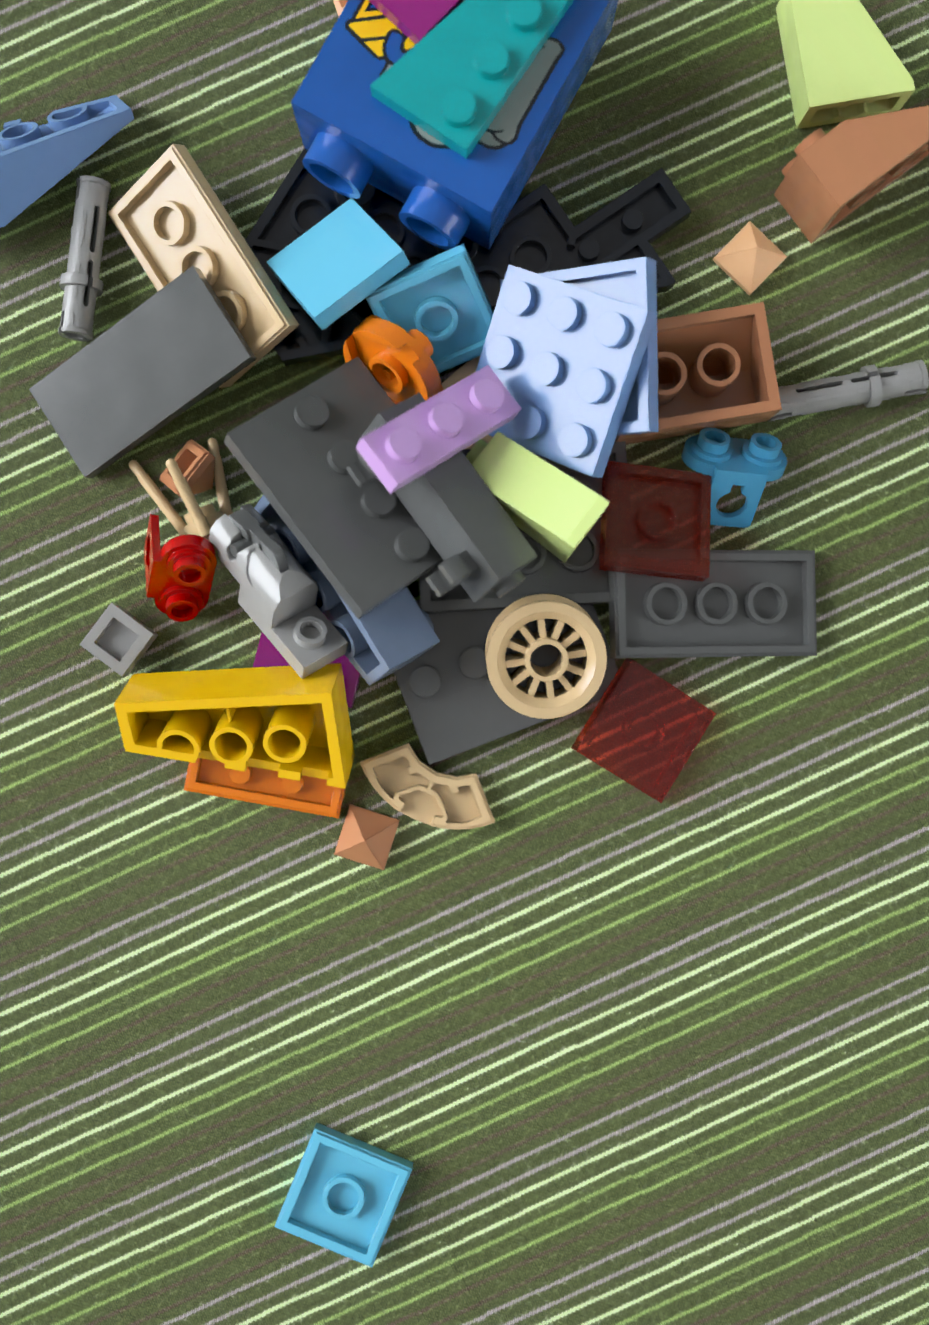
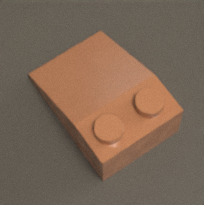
M929 105L844 120L827 134L822 128H819L807 136L795 148L794 152L797 156L782 169L781 172L785 177L774 193V196L810 243H813L929 156Z

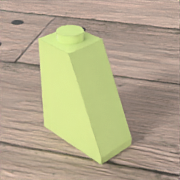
M779 0L776 13L796 129L899 111L915 91L914 80L860 0Z
M498 431L489 443L480 439L466 456L514 524L564 563L593 528L610 503L596 492Z

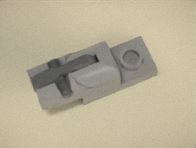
M251 504L242 505L240 510L229 516L225 513L217 519L210 529L209 540L217 549L220 561L240 584L238 603L300 678L304 679L346 653L348 642L315 605L318 592L316 581L293 556L275 529L269 525Z

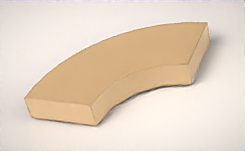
M410 743L360 761L366 777L378 794L397 811L433 827L453 830L472 829L495 823L477 772L457 776L438 772L419 759Z

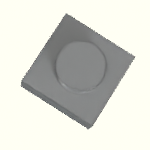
M111 602L79 645L120 676L127 677L157 638L158 634L117 603Z

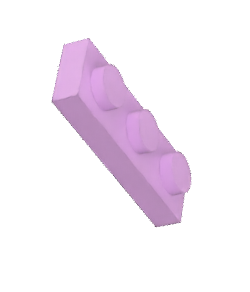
M487 365L363 436L356 449L388 492L392 494L513 420L521 411V407L490 366Z

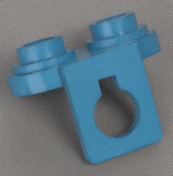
M708 427L703 428L699 434L686 440L681 455L683 462L695 472L712 476L699 514L702 524L747 528L751 525L766 482L780 479L788 462L786 455L781 449L782 443L778 438L767 433H755L751 436V439L730 438L726 432ZM733 485L741 486V493L746 497L743 507L732 513L720 512L716 508L718 500L723 495L730 493Z

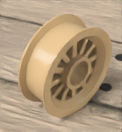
M543 593L520 598L500 612L492 623L486 638L485 661L491 685L506 705L525 716L538 719H553L577 711L596 694L605 676L607 651L598 627L591 616L580 605L566 597ZM545 619H554L550 631H546ZM536 620L537 632L532 633L526 624ZM565 623L572 627L560 636ZM517 630L526 638L525 642L512 637ZM581 637L583 644L569 646ZM541 645H553L559 649L557 660L549 666L540 667L530 661L533 651ZM507 647L520 652L516 654L505 655ZM584 657L582 664L570 660L573 658ZM521 666L511 674L507 670L510 667ZM569 671L577 675L570 681L564 673ZM530 676L526 688L519 684ZM558 679L563 687L554 690L553 681ZM540 681L545 684V692L536 691Z

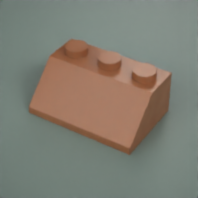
M764 302L657 319L659 432L616 436L615 442L626 441L627 445L700 433L703 428L708 427L724 429L766 422L781 411L782 407Z

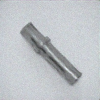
M82 175L76 179L77 190L67 272L60 275L59 286L64 290L58 334L71 340L90 341L93 340L92 331L96 298L103 294L104 283L99 279L111 184L99 177Z
M923 360L877 368L873 364L863 366L859 372L779 386L782 410L770 418L768 422L852 405L864 404L866 408L880 406L883 400L925 394L929 386L927 367Z

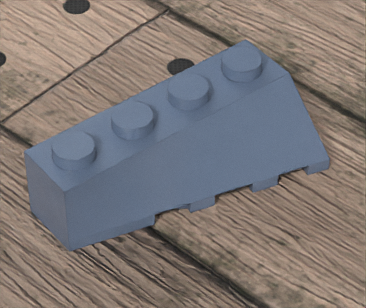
M264 495L261 497L254 508L275 529L293 556L316 581L318 592L315 605L327 616L333 626L348 642L345 656L369 686L419 659L440 642L434 632V626L430 617L424 610L419 608L407 587L358 620Z

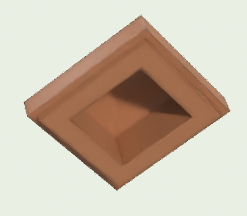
M191 439L187 441L174 459L195 495L213 489L216 457ZM166 468L160 475L159 480L181 497L168 468Z
M350 804L334 855L384 870L400 819Z

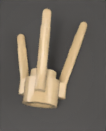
M209 438L207 445L209 452L216 457L213 479L220 509L219 512H216L213 504L200 507L175 459L170 458L166 461V466L174 480L173 482L189 512L184 515L186 523L136 460H131L129 468L179 535H198L209 540L210 529L214 522L225 513L227 516L233 513L217 439Z

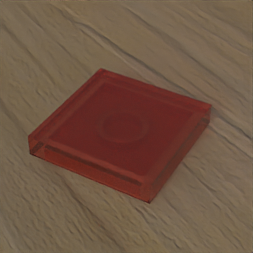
M608 461L602 478V497L610 503L601 515L599 570L699 582L706 580L709 577L711 476L698 472Z
M626 658L571 748L662 803L716 713L634 660Z

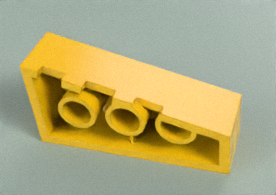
M341 663L327 664L304 679H301L291 666L136 673L131 676L114 703L126 752L195 763L197 758L220 761L225 764V769L245 772L247 766L279 771V778L300 781L301 776L326 779V786L346 789L355 752Z

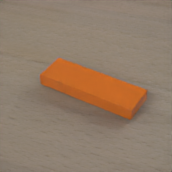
M197 758L195 763L189 762L184 785L185 791L338 819L341 817L346 789L326 786V779L301 776L300 781L279 778V771L247 766L245 772L225 769V764L220 761Z

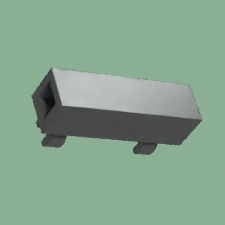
M418 393L379 412L358 442H360L363 436L424 402L425 400L422 395ZM462 451L395 491V494L444 560L438 566L439 570L425 579L438 598L459 584L462 585L474 603L494 591L498 598H501L526 580L521 570L538 555ZM358 452L357 455L360 460L348 465L346 470L358 487H361L377 478V476Z

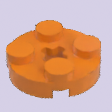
M370 315L354 329L352 335L346 339L343 345L345 363L358 356L394 404L402 402L418 393L426 401L444 390L439 372L431 359L434 352L432 343L419 330L411 329L407 332L393 322L381 319L376 315Z

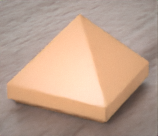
M749 221L713 258V261L750 296L787 256Z

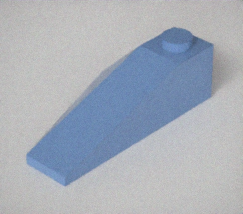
M116 95L57 109L47 116L48 123L38 125L36 122L22 123L21 119L4 123V130L0 132V228L10 223L134 120L131 108Z

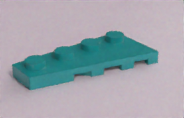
M465 0L370 85L371 95L467 159L574 0Z

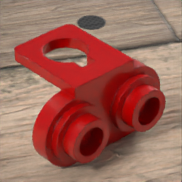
M150 514L144 545L146 597L154 598L156 607L167 614L170 619L178 622L192 620L208 603L217 565L215 547L204 537L180 535L167 541L161 549L159 515Z

